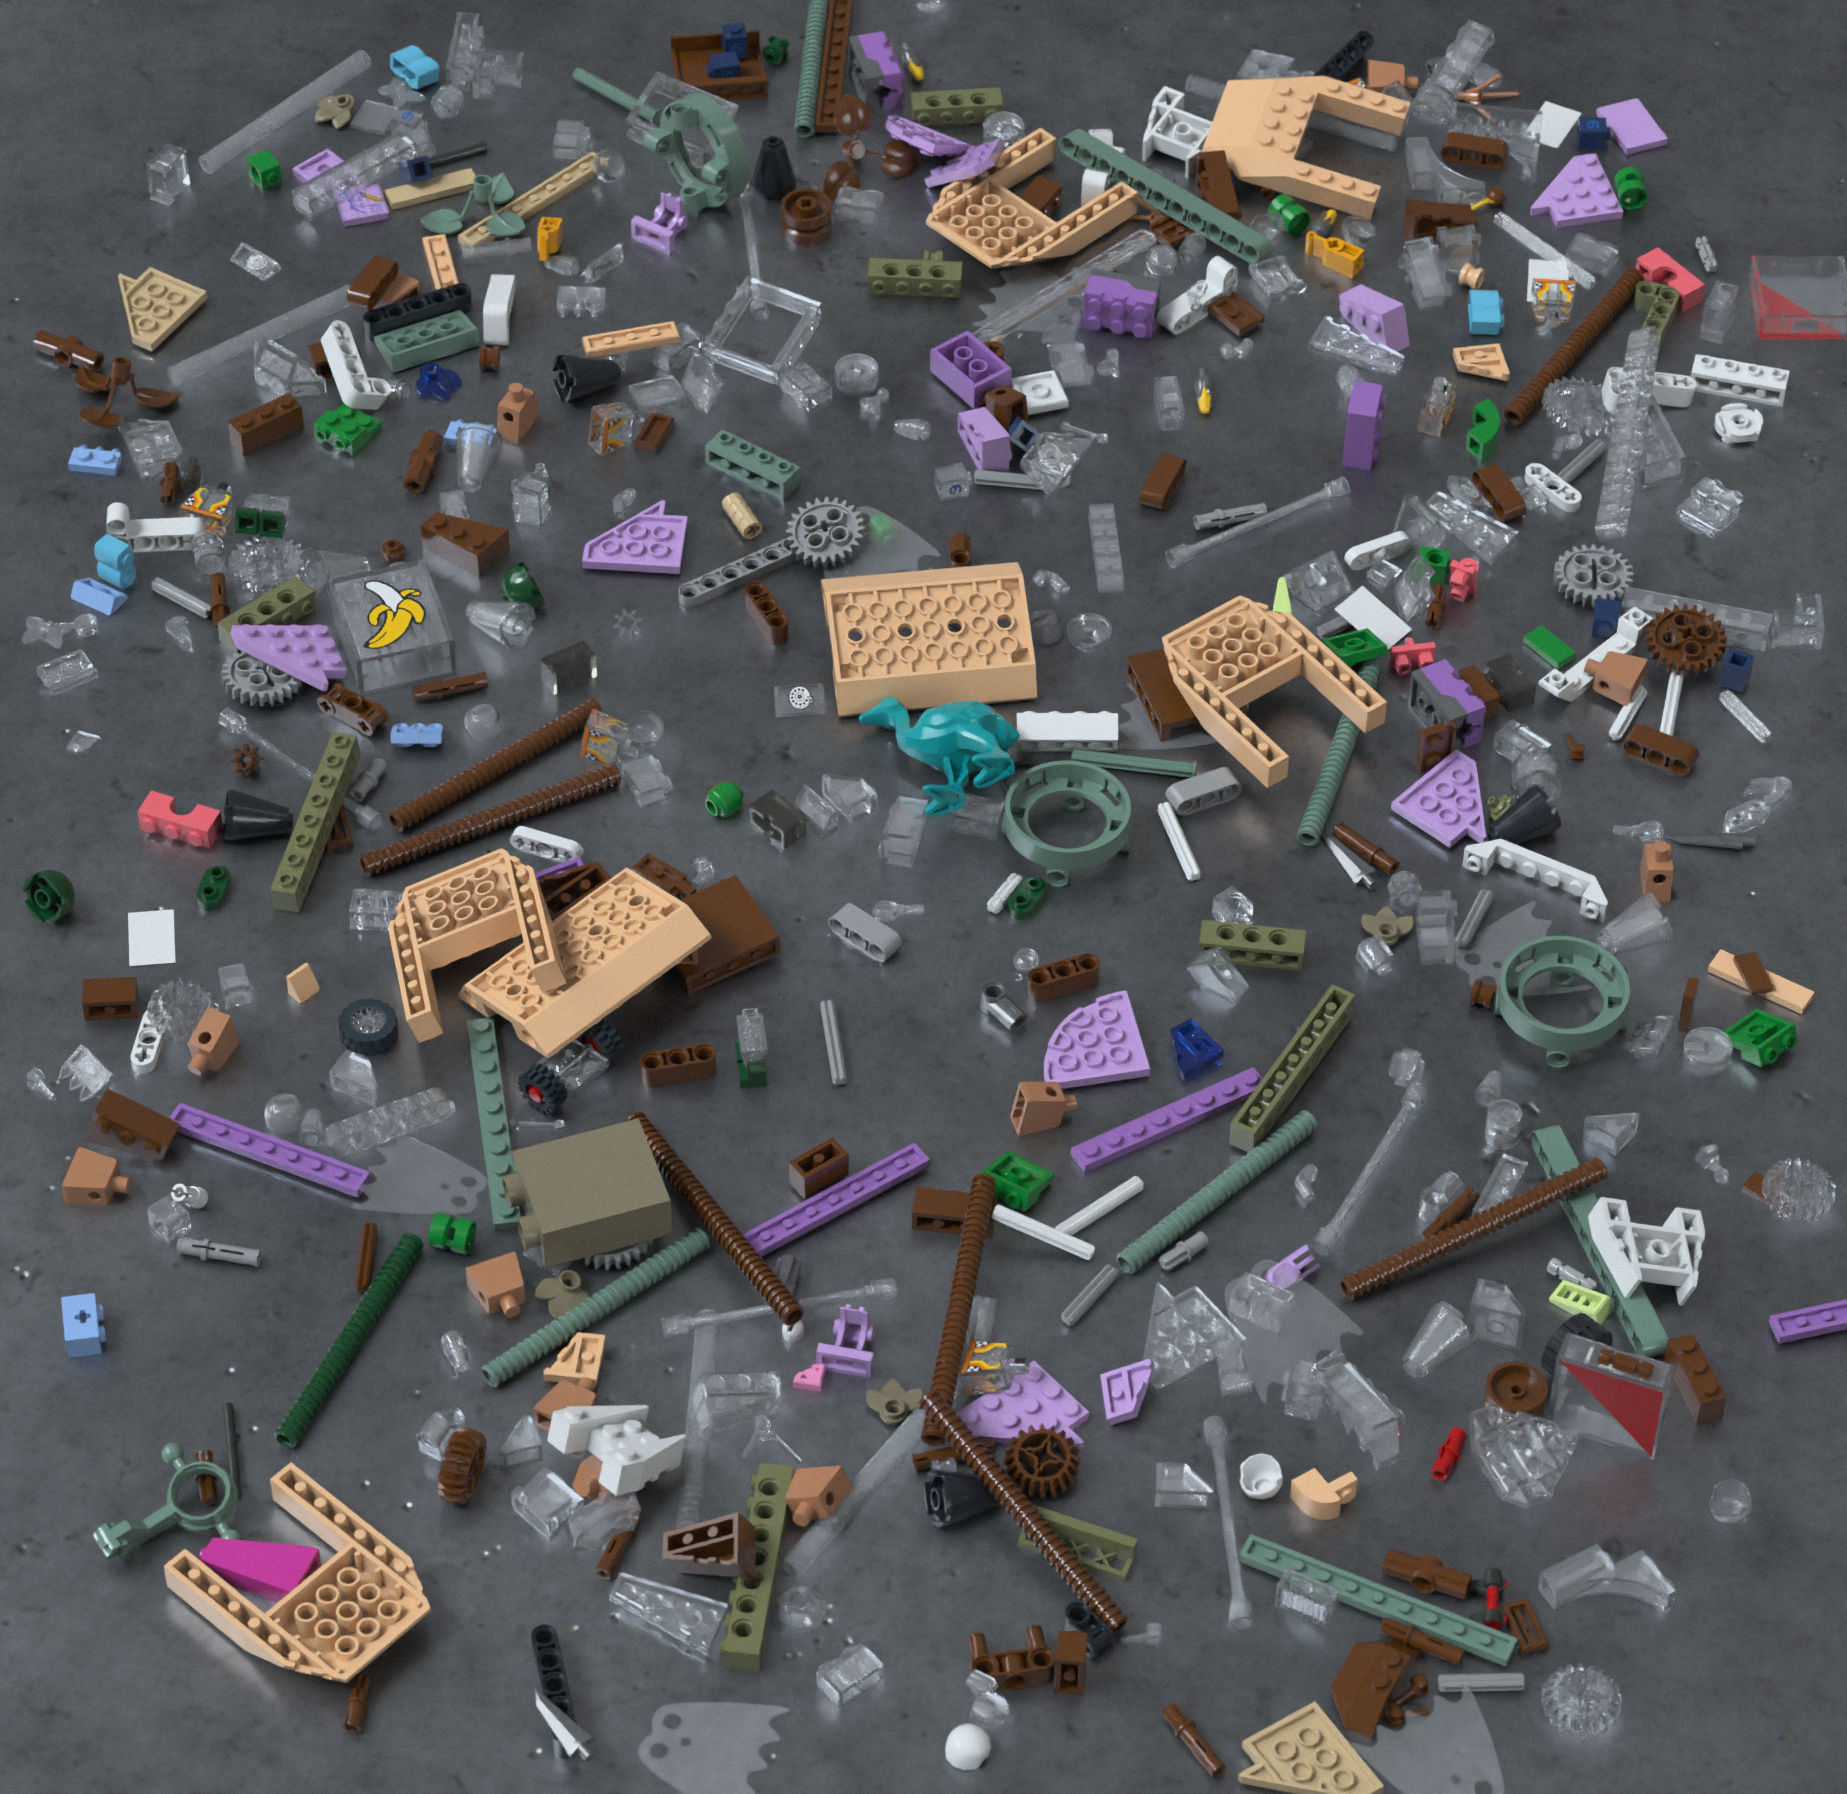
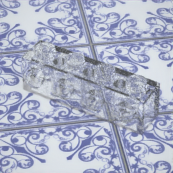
M457 12L446 65L447 90L470 91L471 82H475V68H478V54L481 53L480 39H484V26H480V13Z
M1468 20L1465 26L1459 29L1457 38L1453 44L1451 43L1448 46L1445 57L1436 64L1433 75L1424 83L1423 90L1426 101L1448 111L1450 110L1494 42L1492 29L1472 20Z

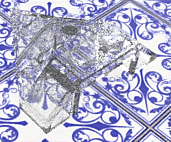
M1494 1404L1474 1410L1469 1414L1471 1453L1499 1498L1527 1509L1549 1502L1573 1454L1575 1444L1584 1429L1575 1426L1572 1429L1559 1426V1422L1519 1411L1516 1414L1502 1411L1501 1406Z

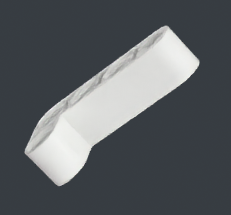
M1111 146L1125 155V148ZM1090 169L1085 170L1082 180L1081 206H1084L1115 186L1114 183L1109 181V173Z
M1214 257L1208 264L1206 280L1161 308L1157 314L1156 321L1174 335L1185 331L1210 314L1208 313V305L1224 296H1230L1233 291H1237L1238 269L1222 257Z
M491 275L483 308L484 345L508 346L509 317L516 292L515 275Z
M339 320L333 321L322 336L321 342L343 403L353 409H379L392 391L390 384L380 378L367 377L349 326Z
M1612 367L1607 370L1601 390L1605 409L1613 414L1623 413L1627 401L1687 407L1691 404L1697 382L1692 377L1686 375Z
M112 503L107 508V534L130 545L133 552L197 550L204 545L205 523L200 518L130 520L129 508L125 504Z

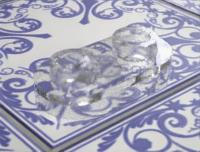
M1749 800L1727 811L1724 816L1723 826L1729 833L1741 832L1743 834L1765 823L1769 818L1770 807L1763 800Z

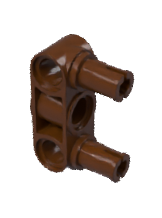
M1030 1625L1026 1628L1028 1649L1007 1650L992 1654L988 1653L983 1633L971 1634L968 1637L972 1657L969 1668L973 1689L979 1693H992L1049 1684L1054 1678L1055 1655L1046 1646L1042 1626Z

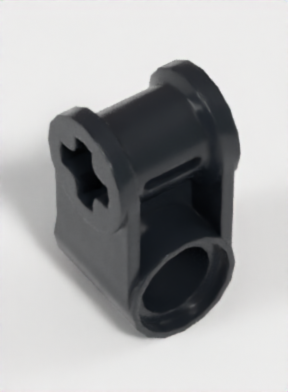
M1072 1602L1066 1607L1063 1630H1076L1088 1633L1086 1654L1088 1658L1096 1657L1097 1652L1104 1646L1115 1643L1116 1637L1113 1630L1088 1605L1082 1602Z

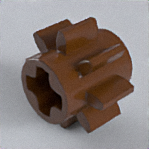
M243 744V751L240 749L233 750L236 755L230 762L235 763L237 766L236 773L245 770V775L249 776L252 774V769L255 771L261 770L258 765L260 761L264 760V757H260L257 753L259 747H254L250 750L249 744ZM244 757H250L251 762H244Z

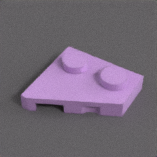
M1151 1358L1100 1374L1106 1418L1110 1425L1137 1417L1155 1368Z

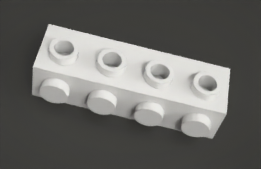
M1696 354L1691 377L1697 382L1695 389L1697 392L1783 407L1790 371Z
M1033 711L1017 713V731L1020 734L1017 740V752H1072L1074 749L1118 752V713L1108 711L1100 713H1086L1083 711L1074 713H1061L1058 711H1051L1049 713H1036Z

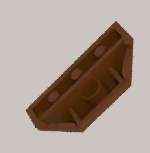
M1396 1640L1360 1642L1355 1644L1331 1685V1691L1345 1730L1369 1741L1372 1740L1385 1714L1388 1712L1387 1707L1396 1698L1420 1656V1651L1405 1646Z

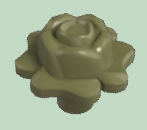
M1507 794L1498 799L1495 796H1491L1487 801L1488 805L1491 806L1489 817L1496 821L1512 805L1513 798Z

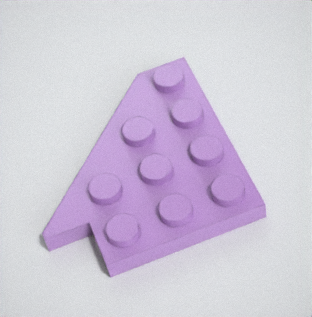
M999 137L990 144L986 142L978 147L975 145L963 151V156H955L949 159L947 166H939L931 170V175L924 179L927 187L977 176L995 164L1005 146L1002 138Z
M1594 153L1574 156L1531 206V216L1550 213L1556 227L1559 228L1621 219L1623 217V210Z
M661 500L586 543L582 568L680 574L688 524L687 516L665 515L666 503L665 500Z
M295 624L232 625L230 634L237 649L322 691H327L329 684L327 678H345L346 667L328 626Z
M1457 749L1391 803V810L1449 848L1465 835L1479 843L1486 842L1476 761Z
M1032 1361L1010 1376V1379L1004 1380L1001 1387L1000 1384L995 1386L994 1388L997 1391L986 1392L956 1413V1416L961 1417V1422L966 1423V1429H971L972 1435H976L978 1440L993 1437L996 1444L1010 1445V1439L1012 1436L1018 1438L1020 1429L1028 1433L1030 1425L1035 1430H1039V1426L1043 1423L1045 1430H1049L1053 1425L1056 1427L1055 1433L1064 1430L1066 1432L1065 1438L1072 1437L1074 1440L1073 1446H1077L1079 1450L1084 1448V1441L1072 1430L1089 1419V1411L1035 1361Z

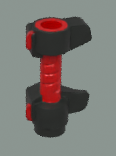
M1489 1568L1485 1570L1483 1579L1472 1580L1469 1586V1590L1487 1597V1610L1470 1614L1468 1619L1495 1630H1502L1503 1625L1507 1621L1504 1611L1498 1610V1599L1503 1598L1504 1589L1507 1587V1580L1503 1579L1501 1570Z

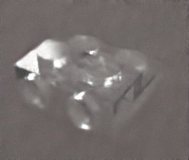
M1705 477L1691 489L1690 496L1676 508L1675 516L1714 538L1743 513L1745 499L1739 491H1730L1723 487V484L1718 479L1711 480Z

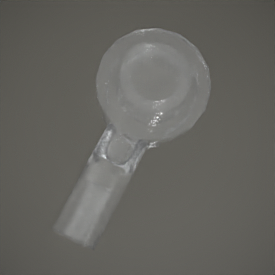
M1655 820L1641 822L1640 825L1613 826V835L1640 837L1645 843L1654 844L1656 841H1662L1665 836L1662 825Z
M887 900L879 901L872 909V917L883 924L893 923L899 916L924 913L923 904L904 906L903 904L897 905L894 901L890 902Z

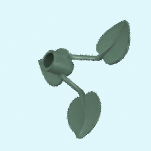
M504 173L493 178L484 174L475 176L473 179V190L469 191V198L460 216L454 210L439 209L425 217H420L421 223L432 232L445 235L456 233L462 229L460 221L465 219L472 199L475 197L478 202H488L494 218L487 221L486 227L491 234L506 237L525 231V224L520 216L509 211L498 215L495 211L494 203L502 204L508 202L514 196V190Z

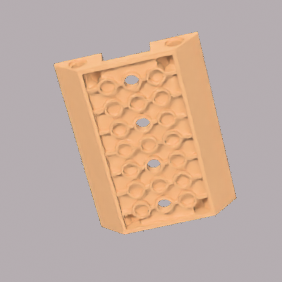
M1018 562L821 579L826 626L829 627L833 658L832 672L838 717L860 716L862 713L871 710L888 696L900 701L907 711L926 710L948 703L979 701L983 704L1037 699L1036 663L1023 573ZM1000 619H1007L1011 625L1007 628H1002L997 622ZM957 623L962 629L959 632H951L948 629V625ZM906 627L912 631V634L908 637H903L898 633V630ZM852 632H858L862 635V639L852 641L848 635Z
M625 868L552 921L566 984L542 993L530 971L523 942L465 984L458 996L462 1001L487 1018L498 1013L510 1021L518 1039L545 1057L550 1058L571 1041L577 1039L590 1027L600 1022L609 1013L619 1008L628 999L639 993L643 988L660 978L662 974L680 963L696 949H699L712 937L687 904L629 868Z

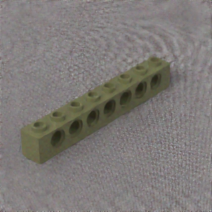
M332 732L270 888L275 909L300 913L361 756L357 735Z
M1333 984L1330 986L1232 1120L1229 1144L1250 1152L1263 1141L1352 1018L1355 994Z
M760 1463L758 1474L753 1473L751 1490L754 1491V1496L748 1497L747 1513L750 1514L748 1521L755 1526V1565L759 1566H755V1578L733 1576V1583L737 1584L736 1590L730 1591L729 1607H732L731 1614H726L724 1631H728L727 1638H721L720 1655H724L725 1667L760 1671L789 1513V1506L785 1497L794 1475V1466Z

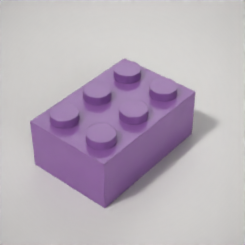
M969 331L931 349L930 371L973 409L985 404L982 401V396L986 391H992L1002 385L1011 387L1012 368Z
M1354 381L1346 417L1342 466L1371 470L1372 461H1377L1379 447L1376 444H1381L1383 432L1378 428L1383 426L1384 413L1380 409L1384 410L1386 395H1382L1383 385Z

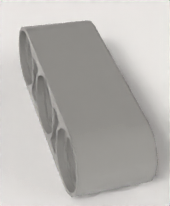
M1221 767L1176 782L1166 790L1165 795L1177 814L1185 816L1233 800L1240 795L1243 788L1229 767Z
M851 903L843 906L828 921L831 930L836 935L879 962L886 961L903 944L901 937L896 931Z

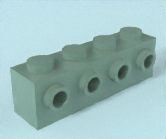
M723 429L705 445L707 464L783 501L801 485L799 466Z

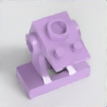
M661 192V204L655 209V218L652 221H648L636 215L631 220V235L635 240L671 254L675 250L674 236L687 226L688 215L685 211V206L682 204L683 199L681 197L674 198L669 192L668 194Z
M846 1304V1307H840V1319H836L834 1323L833 1335L837 1336L835 1344H818L816 1351L817 1364H826V1370L871 1378L874 1353L865 1351L867 1341L872 1342L875 1326L871 1325L869 1314L866 1312L865 1307H860L858 1310L852 1309V1305ZM844 1342L858 1344L856 1349L843 1347Z

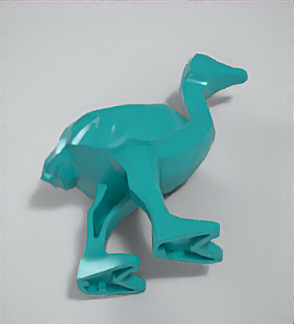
M891 696L882 699L871 710L859 716L860 723L863 725H876L895 730L898 747L902 751L945 773L949 781L948 785L929 784L922 788L926 795L934 798L924 810L927 817L951 813L965 806L966 795L963 788L969 783V774L981 770L974 778L973 784L977 788H984L1015 773L1014 762L1007 751L1014 746L1020 734L1002 715L998 714L992 707L979 701L953 702L927 709L912 728L907 709L900 701Z

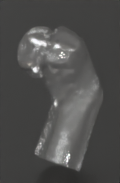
M1203 280L1197 281L1186 292L1189 306L1194 312L1202 308L1200 299L1206 294L1208 284Z
M1246 338L1234 348H1232V344L1225 343L1220 347L1221 356L1226 360L1241 359L1251 350L1253 342Z
M1576 433L1561 436L1550 451V456L1558 460L1564 452L1576 450L1582 444L1581 436Z
M626 488L613 498L614 516L617 520L626 518V508L636 498V491L634 489Z
M1043 569L1036 571L1037 574L1032 578L1038 586H1043L1045 582H1048L1061 595L1065 594L1069 589L1068 584L1058 574Z
M705 856L698 857L693 862V866H697L698 874L690 882L697 889L696 891H699L713 878L712 862Z
M1307 1164L1302 1168L1294 1181L1295 1187L1305 1203H1311L1317 1197L1311 1187L1318 1175V1169L1313 1164Z

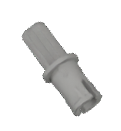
M1199 1231L1184 1242L1179 1241L1174 1249L1159 1258L1162 1269L1170 1271L1184 1261L1189 1262L1193 1255L1209 1246V1240L1203 1232Z

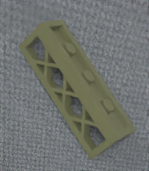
M1033 1505L1032 1508H1037L1038 1514L1043 1515V1521H1048L1050 1524L1049 1528L1053 1527L1055 1530L1054 1534H1058L1061 1537L1060 1541L1069 1543L1072 1550L1071 1554H1075L1077 1561L1083 1563L1082 1568H1087L1090 1571L1125 1582L1137 1556V1538ZM1022 1532L1017 1541V1547L1041 1554L1039 1547H1035L1033 1541L1027 1540L1028 1534ZM1088 1550L1094 1551L1098 1558L1087 1560L1082 1557L1081 1553ZM1118 1559L1124 1561L1125 1564L1121 1571L1110 1567L1108 1561Z

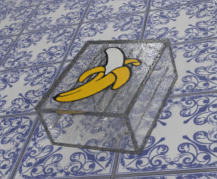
M424 559L408 563L397 562L389 567L362 573L350 572L341 577L328 580L331 616L358 693L361 696L457 675L454 638Z

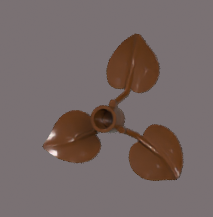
M844 94L836 113V126L842 134L847 136L854 135V137H850V140L845 141L842 145V152L846 156L845 159L848 160L849 165L845 161H837L830 166L826 173L823 193L830 200L848 199L857 193L860 186V178L853 171L855 166L852 158L860 159L864 154L883 158L881 170L885 175L892 178L905 177L911 174L918 166L915 152L906 141L893 140L889 142L885 147V154L865 150L864 144L857 141V139L860 137V131L870 129L872 113L862 100L855 96Z
M125 357L113 358L109 377L92 372L83 365L79 367L75 376V384L82 390L89 392L110 390L104 411L99 408L88 407L82 409L79 413V418L82 421L101 428H113L120 422L119 415L109 413L117 385L124 386L130 380L133 395L138 396V402L157 408L172 404L179 398L180 393H171L145 387L136 389L135 374L130 373L132 361Z

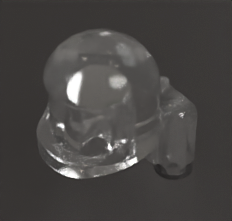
M975 1669L965 1682L970 1687V1690L977 1695L968 1720L973 1722L976 1719L989 1728H998L1008 1718L1009 1704L1006 1699L992 1692L996 1691L998 1686L996 1680Z

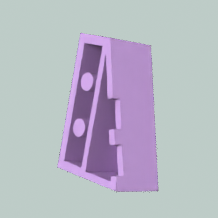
M1358 285L1339 295L1342 316L1387 356L1410 346L1403 303L1364 285Z
M982 407L958 413V432L977 469L996 472L1009 471V461L1012 460L1010 435L987 408Z

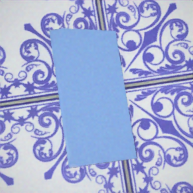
M91 578L74 581L71 593L73 600L106 615L113 614L128 598L126 594Z

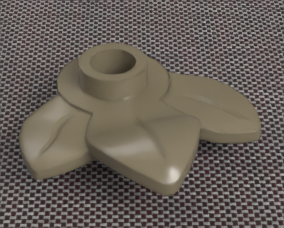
M349 94L322 98L317 102L319 109L315 114V122L320 123L332 120L337 130L342 128L351 119V113L355 106L354 98Z
M1385 906L1376 916L1363 914L1361 923L1367 932L1373 934V938L1378 944L1390 946L1395 944L1400 936L1406 935L1412 930L1413 917L1403 916L1397 918L1394 912L1388 906Z
M572 1270L560 1272L556 1278H545L539 1283L535 1291V1297L549 1301V1312L556 1319L560 1315H564L565 1312L571 1311L574 1306L578 1307L579 1303L585 1302L589 1296L581 1288L582 1283L579 1275Z
M894 1378L884 1385L881 1392L868 1390L866 1394L868 1406L879 1412L880 1418L885 1423L891 1425L900 1424L905 1421L909 1412L918 1409V1403L922 1398L920 1388L905 1392Z

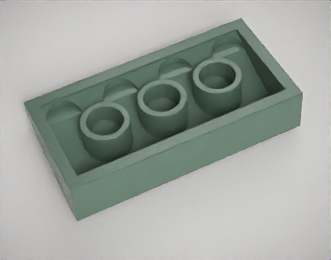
M461 310L374 337L378 350L393 373L480 346L478 329Z

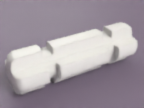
M1012 873L1006 879L1007 881L1001 885L994 896L987 902L989 912L992 911L994 914H998L1002 910L1003 906L1006 905L1009 898L1022 883L1023 878L1020 875Z

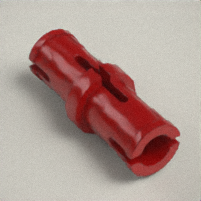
M1453 1427L1446 1442L1439 1447L1438 1457L1430 1470V1474L1436 1480L1445 1481L1454 1463L1458 1462L1460 1450L1468 1437L1465 1434V1430Z

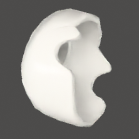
M1263 1453L1252 1455L1241 1464L1240 1484L1243 1491L1250 1498L1267 1499L1273 1497L1281 1488L1283 1483L1281 1467L1272 1455Z
M965 1723L964 1725L957 1726L947 1738L945 1747L946 1759L954 1767L962 1770L978 1769L982 1762L989 1757L991 1750L990 1736L983 1728L974 1724Z

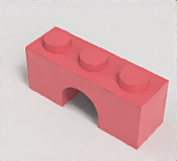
M1656 248L1637 258L1636 269L1643 273L1644 281L1667 284L1679 291L1677 310L1681 313L1703 301L1705 284L1660 248Z
M150 791L137 811L140 829L207 849L211 848L223 829L220 810L197 804L191 813L177 815L174 797Z

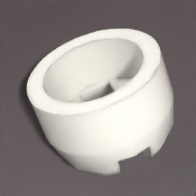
M801 1320L791 1326L783 1324L782 1335L785 1340L797 1342L803 1338L804 1325Z

